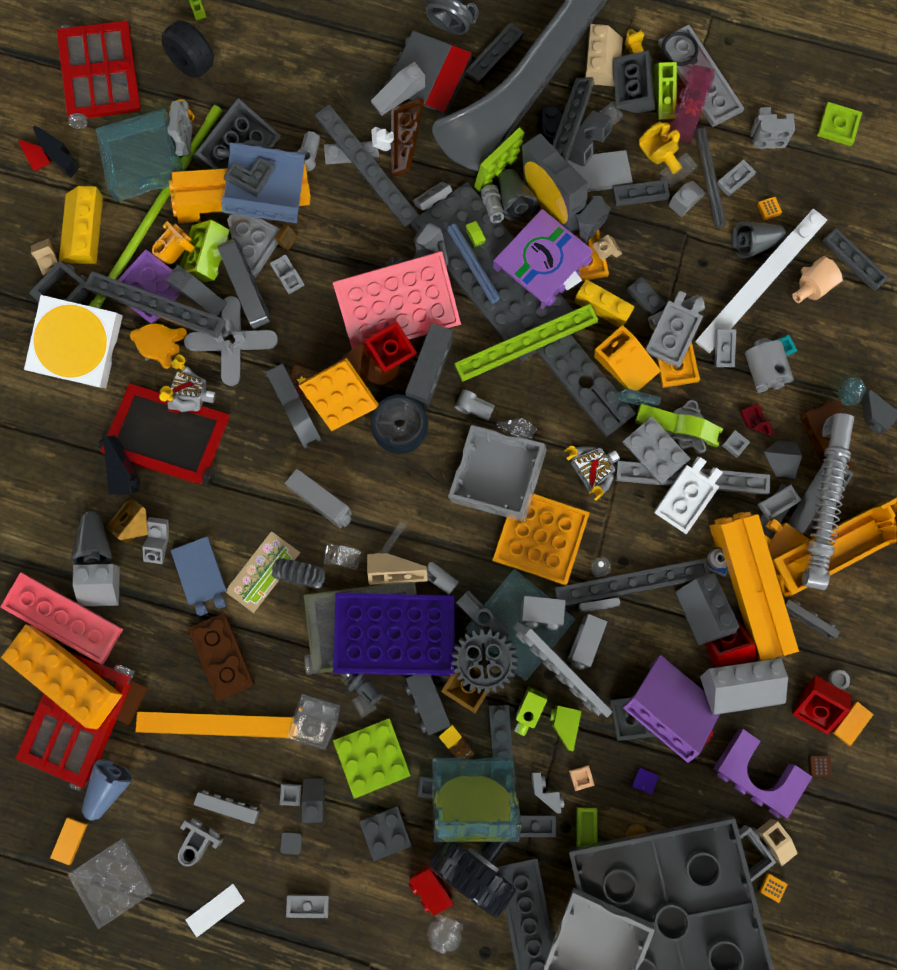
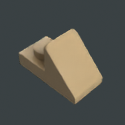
M48 238L31 245V254L37 260L41 273L45 277L59 262L51 241Z

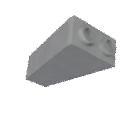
M298 469L284 483L287 488L339 529L342 526L346 527L352 520V517H350L352 512L346 504Z

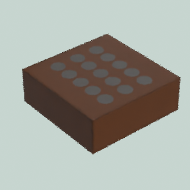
M808 756L809 775L812 777H832L831 756Z

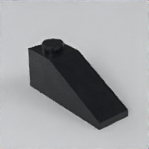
M115 435L103 436L108 494L138 492L140 480L137 477V472Z

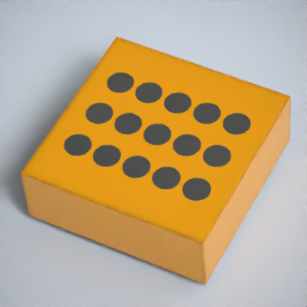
M776 197L760 201L757 204L763 220L779 216L782 213Z
M767 873L758 892L779 903L788 884Z

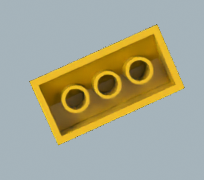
M77 186L66 194L59 261L62 263L97 264L103 196L97 187Z

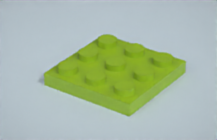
M518 128L480 164L474 186L479 192L485 186L491 185L492 179L495 176L499 177L508 164L512 165L517 160V154L520 151L519 147L523 143L522 139L525 133L523 130Z
M390 718L333 741L354 799L411 776Z

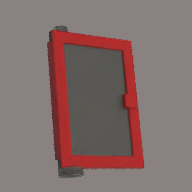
M129 383L107 436H116L129 460L134 465L194 484L210 487L215 477V469L210 467L230 415L201 406L199 411L180 412L168 409V400L161 401L159 398L161 393ZM101 438L99 449H101L100 452L102 454H105L103 438Z

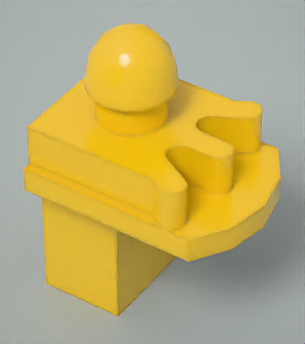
M633 29L627 31L625 48L626 50L629 49L630 54L644 51L641 45L644 37L642 30H639L637 33Z

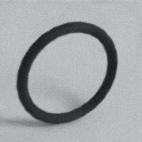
M684 32L669 34L662 43L664 58L668 62H676L666 54L665 45L674 36H685L693 42L695 53L690 60L677 62V66H685L692 63L699 52L698 43L695 38Z

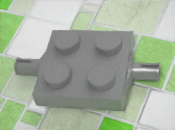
M172 101L171 110H169L170 124L167 126L168 134L175 141V153L177 156L190 155L193 125L188 117V102Z

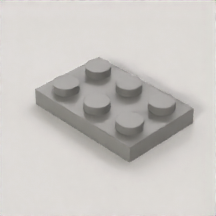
M652 416L622 442L660 485L690 460V457Z

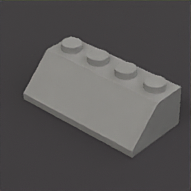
M781 658L711 668L700 676L712 715L786 703L788 675Z

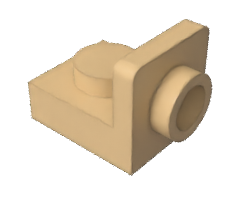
M606 235L593 244L601 260L606 259L610 255L617 258L623 254L615 239L610 235Z

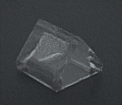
M361 695L352 700L361 718L376 710L375 705L370 708L368 706L369 703Z

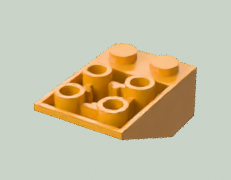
M623 325L595 349L594 358L628 391H639L661 372L637 338Z

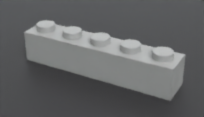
M206 790L197 793L194 802L195 806L251 824H255L260 810L256 806L250 805L248 807L243 802L238 801L236 803L231 798L223 799L221 795H211Z

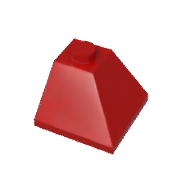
M398 322L365 340L366 350L383 373L417 355Z

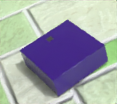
M638 768L632 787L652 795L659 776Z

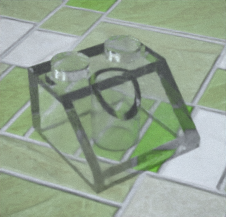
M302 694L296 707L287 739L325 750L338 722L340 705Z

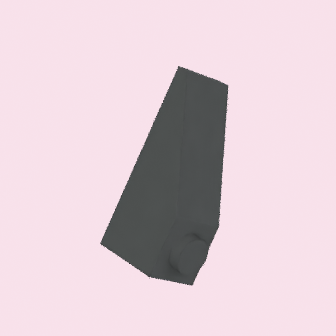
M178 265L166 279L172 289L208 314L218 316L227 304L193 275Z

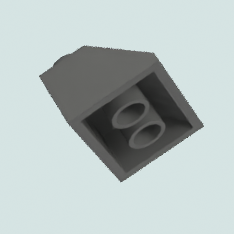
M649 50L613 58L616 108L634 113L655 110L653 69Z
M715 573L697 578L675 592L698 646L736 633L739 624Z

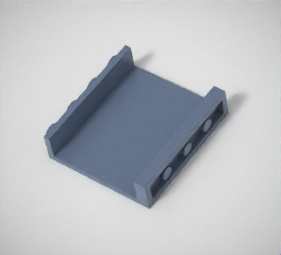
M230 143L228 169L234 162L250 171L258 157L275 165V170L258 197L226 181L224 197H222V212L297 223L305 154L286 152L280 149H267L261 146H248L243 143Z

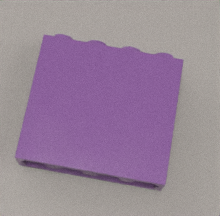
M660 655L649 665L651 670L636 694L625 704L623 709L689 763L700 754L720 714L712 715L705 691Z

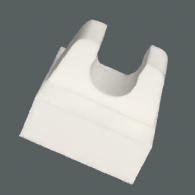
M378 127L371 130L373 147L384 151L391 149L390 143L394 140V133H389L386 129Z

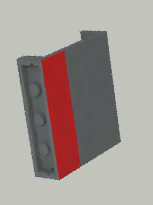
M412 31L410 37L406 38L405 48L403 52L400 51L398 63L396 66H393L391 78L389 81H386L384 87L399 71L415 62L425 74V88L407 100L411 101L419 97L424 100L423 106L437 111L438 119L447 116L466 76V70L470 67L472 53Z

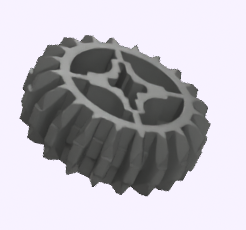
M279 558L275 560L272 567V576L275 579L295 585L317 589L322 587L325 580V571L322 568L295 560Z

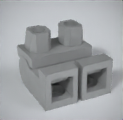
M771 107L760 108L758 111L759 115L754 119V125L750 131V136L753 137V145L760 149L786 148L795 132L794 113L786 114L784 119H777V114L771 113Z

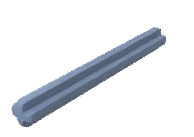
M456 224L450 225L448 227L449 234L492 304L500 300L499 294Z

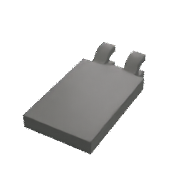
M626 150L593 154L585 166L568 160V163L588 182V192L633 184Z
M679 291L674 303L671 301L667 302L646 347V352L650 356L677 368L680 367L703 318L698 313L704 301L696 299L692 308H687L681 305L686 296V293Z

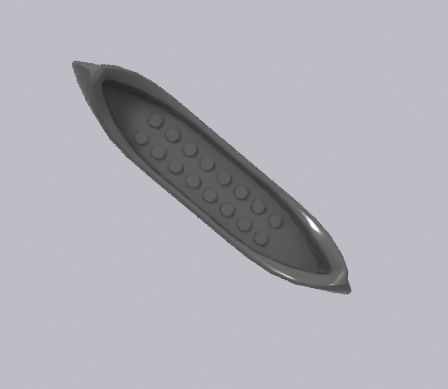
M564 0L560 9L517 67L499 86L482 99L453 114L438 119L433 124L432 133L441 150L455 163L470 170L479 171L480 164L506 141L589 28L607 0Z

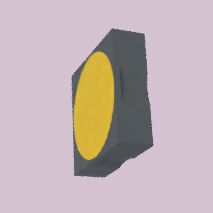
M540 133L522 145L524 182L537 197L538 207L546 211L572 234L576 235L579 232L576 214H580L586 208L588 182L563 159L558 151Z

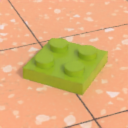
M828 102L824 109L817 136L852 146L862 112Z

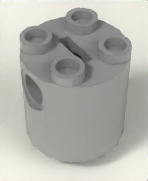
M768 338L759 339L754 342L755 347L745 352L757 393L765 392L773 387V390L783 388L785 383L794 381L782 341H772Z

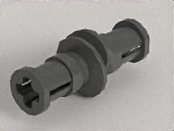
M333 659L329 662L330 666H333ZM341 674L347 680L344 685L350 684L348 691L352 692L356 689V692L369 703L368 706L370 708L382 698L383 694H379L371 686V683L363 677L364 674Z

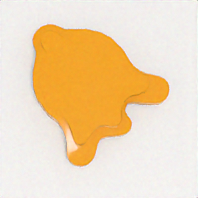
M149 324L140 329H134L130 333V338L136 344L139 353L149 359L157 360L165 369L172 367V356L180 352V347L175 342L183 340L187 336L186 329L184 328L170 329L161 324Z

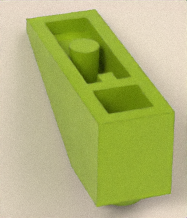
M677 62L654 64V88L658 120L676 119Z

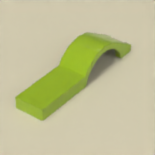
M640 405L635 423L642 425L652 416L667 433L687 434L704 440L707 445L719 446L717 439L719 433H722L723 428L700 417L675 414L648 405Z

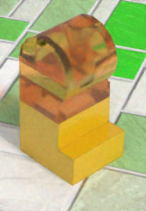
M453 725L438 736L462 765L475 755Z

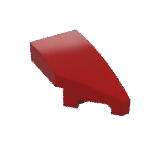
M22 140L18 141L34 172L51 164L41 146Z

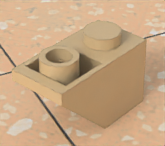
M770 819L757 829L761 835V840L770 847L775 859L781 866L798 854L792 839L778 821Z

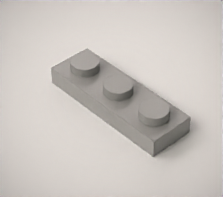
M372 141L360 142L375 161H379V150L373 147ZM337 144L324 145L326 164L352 163Z

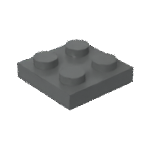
M398 806L359 821L373 862L412 846Z

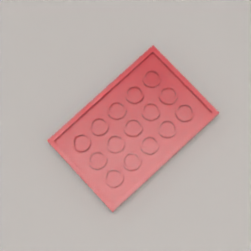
M442 251L332 282L352 349L359 344L365 346L366 339L396 322L399 323L408 340L427 335L431 323L445 328L461 325Z

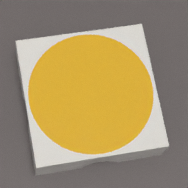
M41 295L24 370L106 389L112 365V352L117 342L122 315Z

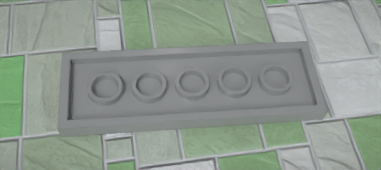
M690 25L675 31L688 33L698 43L699 52L696 59L688 65L677 66V74L693 98L694 92L700 88L701 95L699 98H694L695 102H700L698 106L702 109L710 125L714 127L742 113L744 110L743 105ZM667 36L659 39L658 45L661 49L662 43ZM674 36L667 41L665 51L672 60L686 62L693 57L695 47L689 38Z
M517 622L513 627L517 632L515 636L522 643H526L530 647L529 650L536 657H540L543 660L544 666L557 674L556 678L560 682L570 687L569 691L577 698L579 697L583 701L582 704L588 710H592L597 716L602 714L608 718L612 711L531 628Z

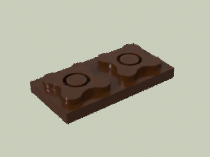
M221 613L187 628L217 702L255 685L226 613Z

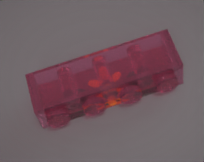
M693 65L692 71L687 73L686 82L688 83L686 88H682L680 99L682 100L680 105H676L674 112L676 118L674 121H671L669 130L670 133L674 130L680 133L679 142L692 144L714 80L715 69Z

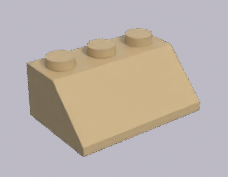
M591 24L588 33L584 78L593 77L594 85L615 86L613 58L622 56L623 38L608 25Z

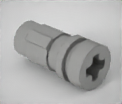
M487 185L481 190L483 203L486 206L490 221L492 223H499L504 219L500 193L497 186Z

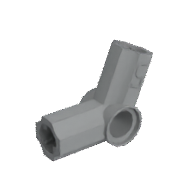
M310 131L305 133L301 148L298 150L300 154H305L304 164H306L307 171L313 170L316 166L315 158L321 140L319 135Z

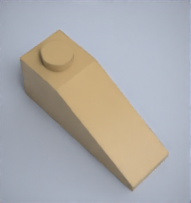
M388 553L367 554L369 585L428 581L427 566Z

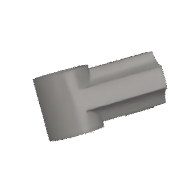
M464 389L461 391L454 407L462 413H471L489 421L495 405L477 398L476 394Z

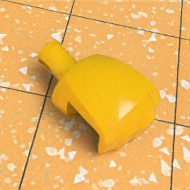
M658 122L644 132L643 136L639 139V146L649 160L657 165L665 162L672 174H675L682 168L674 156V153L679 149L680 133L674 130L668 135L670 124Z

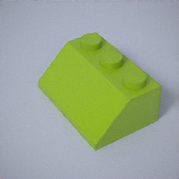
M213 220L192 225L189 237L192 239L190 242L195 248L191 253L187 250L184 251L180 267L200 282L214 281L218 276V267L222 260L218 245L228 241L229 229Z

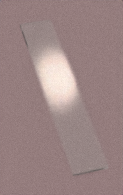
M400 521L380 551L381 554L390 551L406 527L405 523Z

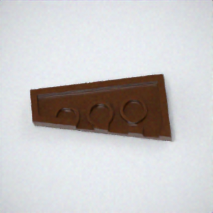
M420 97L391 109V132L394 133V140L391 142V174L395 177L408 173L411 169L424 100Z

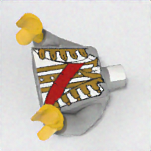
M178 354L171 365L174 369H180V371H177L171 388L164 386L160 390V400H168V409L180 412L199 411L203 401L214 403L216 392L207 391L206 380L194 374L187 365L184 366L185 358Z
M569 446L563 450L570 454L567 460L572 459L571 465L586 486L589 494L594 493L596 495L594 500H598L609 490L614 479L613 473L615 468L612 464L620 460L617 452L613 450L605 454L602 448Z

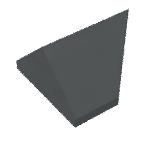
M777 440L764 451L775 473V477L795 479L802 458L798 444L793 441Z

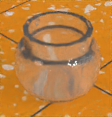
M438 914L436 916L437 919L432 921L428 927L427 940L431 943V949L446 955L447 951L453 952L459 947L462 940L461 930L463 925L447 916Z

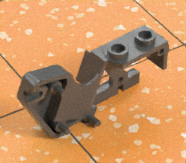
M425 222L413 239L416 253L412 259L442 251L447 267L449 259L441 228L430 222ZM392 257L386 262V266H390L407 260H404L400 257H398L397 259Z

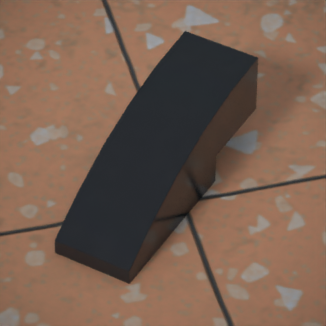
M35 125L33 130L41 147L52 162L71 178L80 167L74 158L68 155L70 152L64 143Z

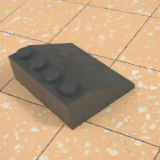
M238 98L191 158L205 170L227 169L229 158L217 156V148L230 150V143H243L248 140H255L262 143L267 149H271L281 135Z

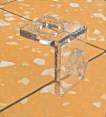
M328 545L324 564L340 565L356 570L361 552L342 545ZM334 550V557L330 560V553Z

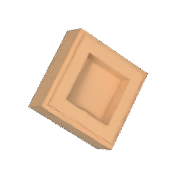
M589 765L569 770L574 791L595 786Z

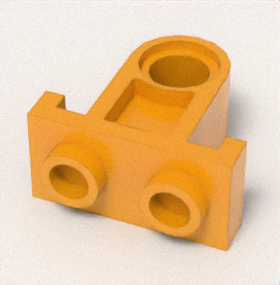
M166 221L162 226L166 231L153 245L152 253L165 264L170 265L185 250L191 253L195 247L190 242L192 239L176 223L172 225Z

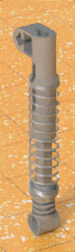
M837 413L826 419L822 429V436L830 438L828 448L824 452L826 459H823V461L826 463L822 467L824 469V473L821 474L823 479L819 482L822 484L821 488L818 489L820 496H817L822 501V504H815L821 507L820 511H814V513L820 515L819 519H812L818 522V526H812L813 529H817V532L810 535L816 538L815 542L809 541L808 551L812 557H809L811 562H808V565L810 567L805 569L802 579L803 586L819 590H826L829 584L830 573L826 569L829 568L827 564L830 561L827 559H830L831 555L834 554L835 548L831 545H834L836 542L832 538L837 536L836 532L832 530L839 528L835 523L840 519L835 515L841 513L838 507L843 505L840 500L844 498L841 493L845 491L843 487L846 484L844 477L848 475L845 470L849 468L846 463L850 461L851 457L849 446L854 423V416L849 414Z

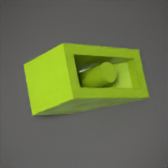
M556 705L555 709H552L550 713L552 727L566 749L574 751L582 711Z

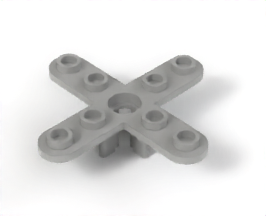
M229 296L223 300L227 303L222 310V319L226 323L218 339L201 332H192L185 337L184 344L190 351H221V379L224 384L234 386L239 383L241 378V350L272 349L277 345L278 337L271 330L241 331V303L238 298ZM232 334L235 342L232 344L230 340L225 341V337Z

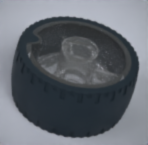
M400 394L392 395L382 400L378 407L374 409L371 418V430L376 442L386 451L395 454L409 453L417 449L424 441L428 431V418L422 405L414 398ZM397 420L405 422L401 427L396 426L394 423Z

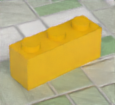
M587 279L574 301L582 307L591 304L597 316L618 328L626 324L635 307Z

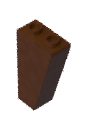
M840 400L824 402L821 404L822 407L818 409L815 406L805 410V414L800 417L822 465L824 463L823 459H826L824 452L828 448L830 438L822 436L823 425L830 416L843 413ZM850 457V461L846 463L849 466L848 470L853 469Z

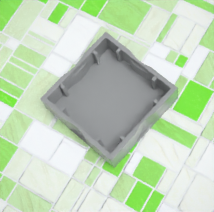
M471 425L463 449L462 461L456 471L450 489L449 499L452 503L525 522L546 455L545 444L520 437L505 436L493 430Z
M573 888L542 970H638L645 958L654 934V924Z

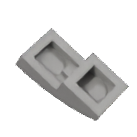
M286 254L270 263V266L288 294L305 286Z

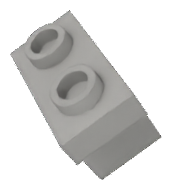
M196 818L185 820L180 829L185 830L189 828L191 830L179 850V862L183 866H192L202 858L211 841L214 842L212 847L215 849L221 845L224 839L220 837L221 833L213 828L206 829L202 826L203 823ZM187 849L194 851V859L187 857Z

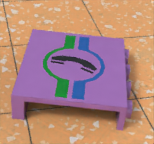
M542 209L495 258L493 269L497 272L501 269L504 270L540 300V308L544 309L547 305L550 307L556 300L555 296L559 292L563 293L566 290L564 283L575 271L579 275V270L583 266L587 267L590 264L593 250Z

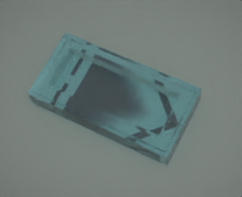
M631 389L618 393L619 400L636 405L644 404L654 407L661 402V397Z

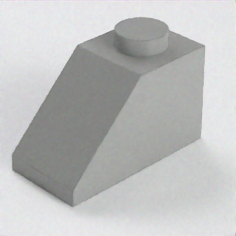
M694 181L686 183L672 197L669 207L680 217H683L706 194V191Z

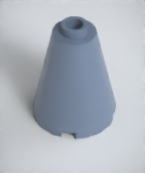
M102 759L96 761L92 768L82 806V813L86 819L95 820L103 816L130 785L133 776L129 770L122 765L119 768L113 766L114 762Z

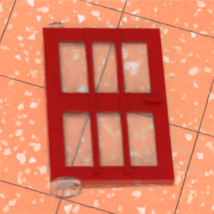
M128 21L71 27L65 24L61 26V29H56L67 118L71 127L78 129L86 127L88 124L87 118L141 111Z
M71 653L121 693L122 697L98 729L85 728L47 695L43 694L16 756V760L70 782V788L81 791L82 788H86L93 765L97 760L101 759L130 689V681L135 670L118 664L112 669Z

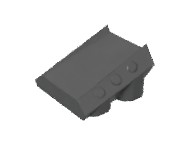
M592 196L593 200L580 214H576L580 238L585 244L605 223L608 217L607 214L611 210V207L604 202L602 196Z

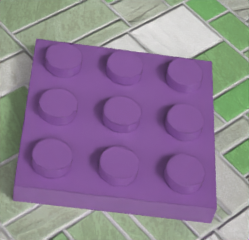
M145 250L117 280L173 301L180 295L169 286L166 280L173 270L148 250ZM130 307L150 324H154L160 318Z

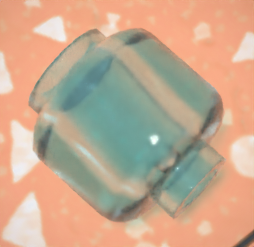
M858 378L845 379L837 392V396L844 405H857L861 402L866 392V386Z

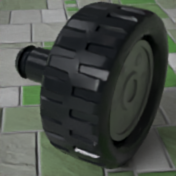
M507 826L498 835L484 839L477 851H474L472 848L466 850L453 839L447 837L431 857L428 866L435 874L490 916L498 918L514 896L516 888L497 873L499 869L493 864L510 840L513 829Z

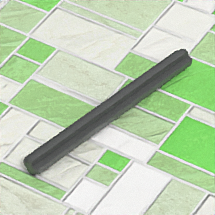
M697 128L695 135L714 224L716 228H722L726 222L705 128Z

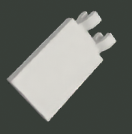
M698 456L693 462L692 467L685 465L653 512L685 534L691 529L720 487L715 482L723 473L714 467L709 475L700 471L707 461Z

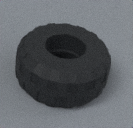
M176 21L164 30L161 39L164 51L175 66L185 75L201 77L213 66L214 55L212 48L196 27L185 21Z

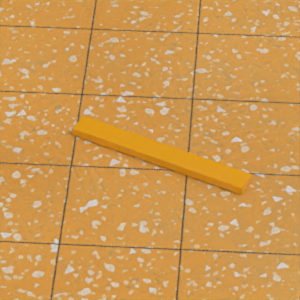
M137 712L136 732L297 738L298 718Z

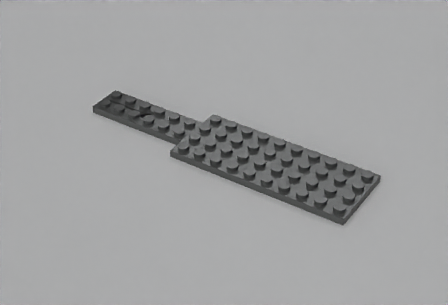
M468 182L410 223L411 228L416 234L425 222H430L441 228L449 259V264L446 267L447 272L503 341L574 311L560 293L555 296L556 300L550 307L547 305L544 309H541L540 300L504 270L501 269L497 272L493 269L495 258L514 238L501 222L492 223L490 221L483 200ZM474 221L478 223L486 239L484 244L475 248L466 232V225ZM456 224L499 294L500 300L492 304L449 234L448 227L450 225ZM571 334L518 357L522 363L534 353H537L606 438L636 415ZM582 376H589L593 380V386L589 389L582 388L579 385V379Z

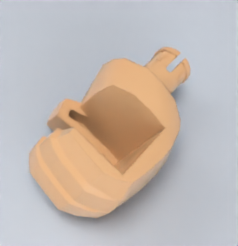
M822 256L813 263V266L803 267L799 282L800 289L793 293L792 297L795 302L800 303L807 297L817 300L843 281L842 273L837 264L826 256Z

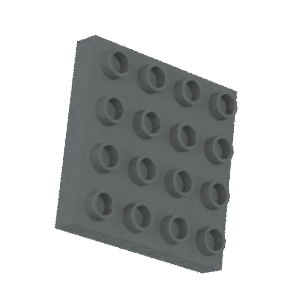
M732 815L569 849L578 890L654 924V934L645 958L638 970H774L736 819Z

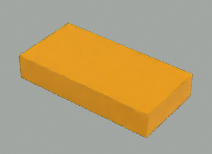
M854 702L851 710L839 722L832 733L845 744L851 746L874 714L859 702Z
M70 817L66 818L50 858L71 865L88 824Z

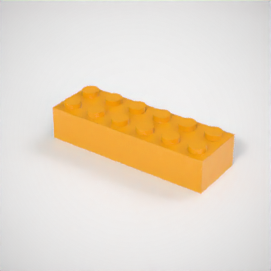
M25 624L1 657L85 728L98 729L122 697L121 693L45 632L34 626Z

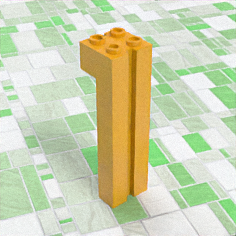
M304 164L299 206L310 205L311 196L306 164ZM228 168L171 172L172 180H169L173 216L178 218V224L201 222L200 213L222 212V197H224L226 186L224 175Z
M897 497L880 502L837 524L839 528L832 530L837 534L836 537L832 538L836 543L831 545L835 548V551L830 559H827L830 562L827 564L829 568L826 570L829 571L830 575L889 544L897 542ZM812 537L772 558L780 589L784 596H791L808 588L803 586L802 579L805 569L810 567L808 565V562H811L809 557H812L809 555L808 544L809 541L815 542L816 537Z
M740 512L733 514V518L723 517L714 520L715 524L709 525L715 547L722 548L746 632L755 643L756 661L772 660L782 655L786 656L799 652L759 515L751 514V512Z

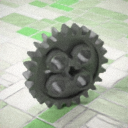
M481 627L480 633H478L474 628L472 636L466 632V640L460 637L459 642L461 645L456 644L454 647L458 652H453L452 654L454 658H457L452 660V665L457 666L453 672H460L457 680L464 679L463 686H466L468 683L471 684L470 691L477 687L478 693L481 692L482 688L485 689L486 694L489 693V688L497 692L498 685L503 689L504 681L510 683L511 679L509 676H515V672L511 669H517V664L513 662L518 660V656L512 655L516 652V648H510L512 641L505 642L506 634L499 637L500 630L493 634L491 627L488 632H485L484 628ZM482 643H485L486 660H488L487 678L484 677V662L482 660L483 650L481 645ZM496 646L500 651L493 654L489 651V647ZM475 647L479 650V653L472 655L468 649ZM498 666L501 672L493 673L490 668ZM473 667H477L480 669L481 673L475 675L470 671V669Z

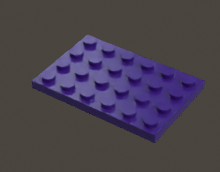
M335 593L333 674L455 675L453 672L455 665H452V660H455L452 656L453 652H455L454 596Z

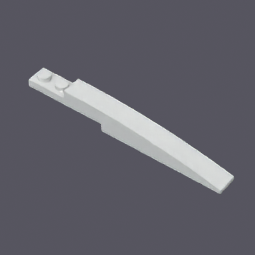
M812 209L695 342L710 353L715 348L716 329H732L825 224L827 219L815 209Z

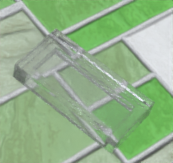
M687 153L677 159L682 166L677 173L672 174L669 167L659 172L658 176L661 180H667L669 189L697 169L698 165Z

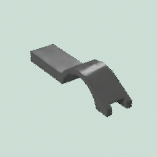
M281 364L266 371L304 449L308 447L307 443L315 439L318 442L321 441L284 365Z

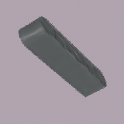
M233 238L218 245L221 258L251 327L255 329L270 322V314L237 239Z

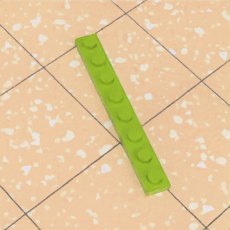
M588 304L454 363V366L463 382L598 322V318L591 304Z

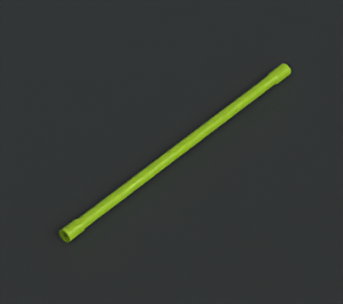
M213 105L191 142L190 155H183L173 172L186 170L192 160L191 157L201 146L212 126L215 125L223 111L220 107ZM172 174L110 272L109 278L118 280L171 194L169 180H172ZM96 295L89 306L101 309L106 298Z

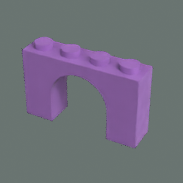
M738 729L713 770L718 772L717 777L724 782L731 781L735 784L734 789L740 793L751 795V800L761 807L763 804L768 807V812L779 819L781 816L788 819L811 781L812 776L796 765L788 764L779 781L773 787L765 790L758 789L748 777L747 765L761 741L744 729Z

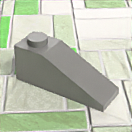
M413 62L399 71L371 100V103L381 116L424 89L425 74Z

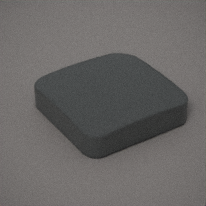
M296 832L282 833L280 852L282 854H300L302 834Z

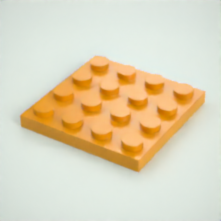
M533 494L525 522L506 518L492 561L567 586L590 512Z

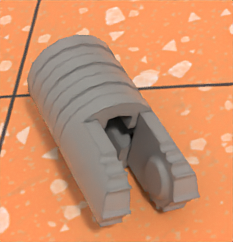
M428 563V580L449 596L459 581L435 563Z

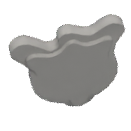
M694 400L687 401L684 406L673 412L675 414L691 415L704 419L700 413L698 403ZM668 433L673 440L678 441V445L682 450L693 448L698 454H703L706 451L704 440L687 434Z

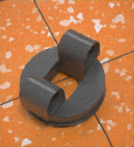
M429 0L425 8L426 15L432 24L447 33L455 35L468 32L469 26L475 24L479 14L478 8L474 3L464 5L458 0Z

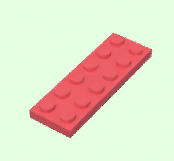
M21 572L1 605L2 609L99 664L105 663L123 631V628Z

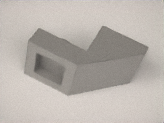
M149 517L147 520L148 537L142 546L143 562L163 564L169 538V522L167 519Z
M539 771L531 772L533 793L557 814L561 813V808H564L563 795H559L557 790L543 792L542 788H546L545 776H541Z

